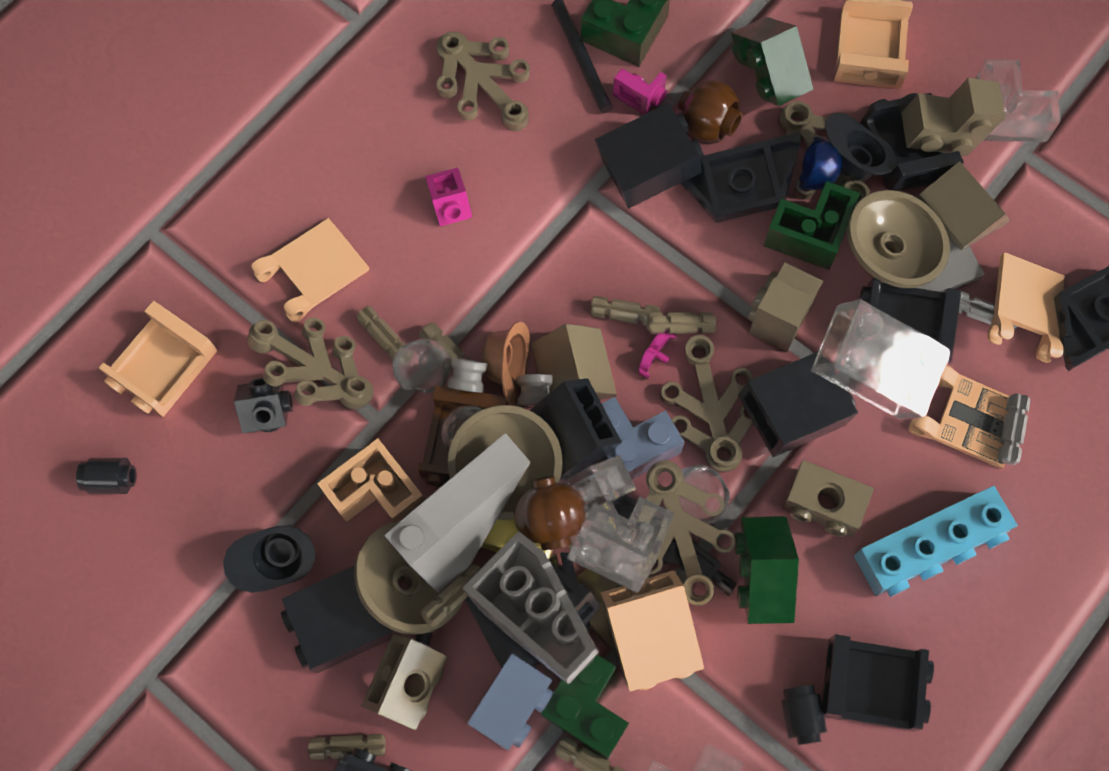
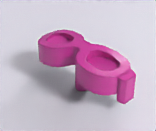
M667 330L663 334H658L645 351L638 374L649 380L650 374L648 370L655 357L667 364L670 358L659 351L670 339L675 340L677 336L668 334Z

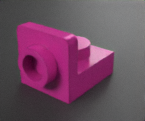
M621 68L614 77L613 96L645 115L653 106L659 107L667 95V89H665L667 75L660 72L649 85L638 74H631Z
M458 167L425 176L440 226L472 217L467 193Z

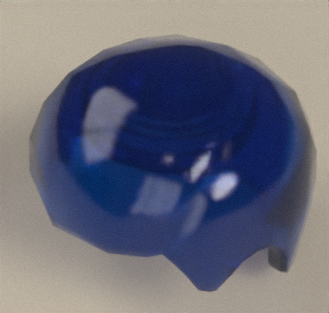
M815 136L813 138L815 141L811 143L804 155L802 164L803 174L799 177V180L805 183L801 185L802 189L822 190L826 181L834 183L840 175L843 164L842 155L832 147L828 138Z

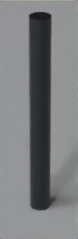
M564 0L553 1L551 6L600 112L607 113L611 111L613 106Z

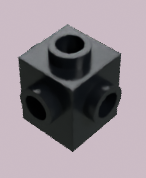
M261 377L252 380L250 383L237 386L234 405L242 433L255 431L273 432L286 426L288 412L293 411V401L290 391H284L283 385L270 386Z

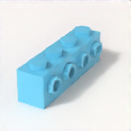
M992 486L861 548L854 557L875 596L887 591L889 597H892L910 588L908 580L920 575L922 580L925 581L943 572L944 570L941 565L952 559L958 565L975 557L977 554L974 549L985 543L989 549H992L1008 541L1010 538L1007 533L1018 525L996 487Z

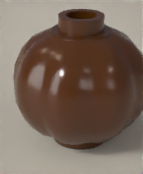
M717 80L704 81L691 92L686 90L678 103V109L682 110V115L689 128V131L686 133L693 139L696 138L702 144L721 142L724 137L718 135L719 132L729 137L733 136L740 125L743 112L738 110L740 102L736 93L729 85Z
M554 476L532 480L533 487L521 495L515 505L514 521L516 529L531 542L540 543L541 550H554L571 545L570 537L577 535L585 522L586 508L583 498L573 487L555 483Z

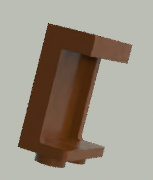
M435 385L433 394L434 412L423 463L420 462L418 467L421 478L426 479L425 482L427 484L442 487L450 480L448 455L456 432L466 420L477 412L493 406L509 405L505 396Z

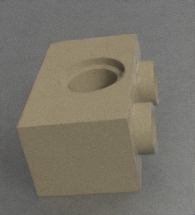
M802 460L796 470L782 509L790 511L789 515L798 521L810 523L812 520L824 525L825 531L838 537L849 535L852 537L861 526L874 488ZM825 494L830 496L835 503V508H823L818 502V495Z
M393 634L361 707L416 730L419 722L427 713L428 701L435 685L443 676L444 664L448 656L413 639ZM410 676V685L404 690L405 681Z

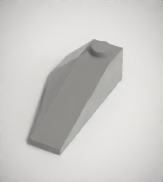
M505 433L384 536L407 563L440 593L469 568L529 466L530 461Z
M519 531L462 588L485 616L567 684L598 654L593 641L547 555Z

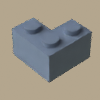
M615 397L602 403L622 441L620 445L601 458L617 487L648 472L654 463L662 460L668 461L681 454L684 440L666 410L633 427Z
M511 654L467 725L509 751L512 745L519 748L532 728L526 723L534 709L541 713L554 693L548 689L552 679L514 654Z

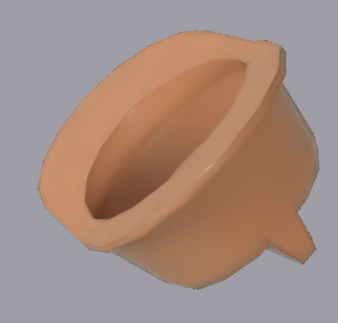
M519 321L514 323L509 330L489 333L482 355V362L488 363L487 371L484 374L489 380L502 385L505 398L510 406H517L520 387L516 384V377L527 375V363L530 353L528 327L525 323Z

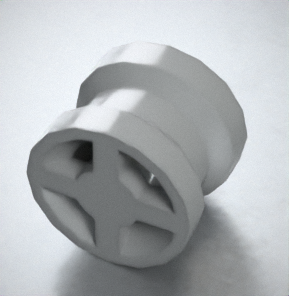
M452 358L453 376L448 379L447 387L471 392H483L482 374L487 371L488 363Z
M545 374L517 376L516 384L520 387L517 406L534 407L549 394V387L553 384V376Z

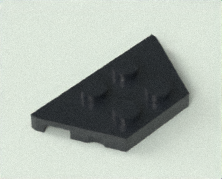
M800 132L704 155L700 159L702 173L680 184L716 223L776 209L780 200H786L801 145Z
M1108 266L1059 292L1054 297L1060 339L1063 345L1064 363L1068 372L1109 350Z

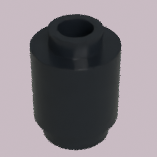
M89 458L87 461L80 462L76 471L78 488L81 491H87L89 494H127L130 488L135 485L137 478L136 468L134 465H131L128 458Z
M814 685L784 689L785 699L781 700L788 738H797L798 745L821 742L820 734L827 733L828 731L820 694L815 693Z

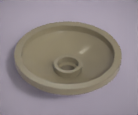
M893 190L874 192L864 197L856 205L849 217L847 235L851 250L861 266L878 280L899 288H916L930 283L944 270L950 253L947 231L938 215L918 198Z
M500 405L477 412L459 428L450 445L448 471L451 479L506 433L530 461L525 473L497 518L499 520L514 519L515 505L521 495L533 487L532 480L554 476L555 483H559L562 473V453L555 433L541 417L521 407Z
M400 521L392 522L376 530L365 541L357 555L354 578L358 595L367 611L378 622L389 629L405 634H424L434 631L454 617L463 601L452 612L446 613L447 616L436 626H430L422 618L421 610L429 602L435 600L439 593L407 563L384 536ZM398 580H403L407 584V590L399 587Z

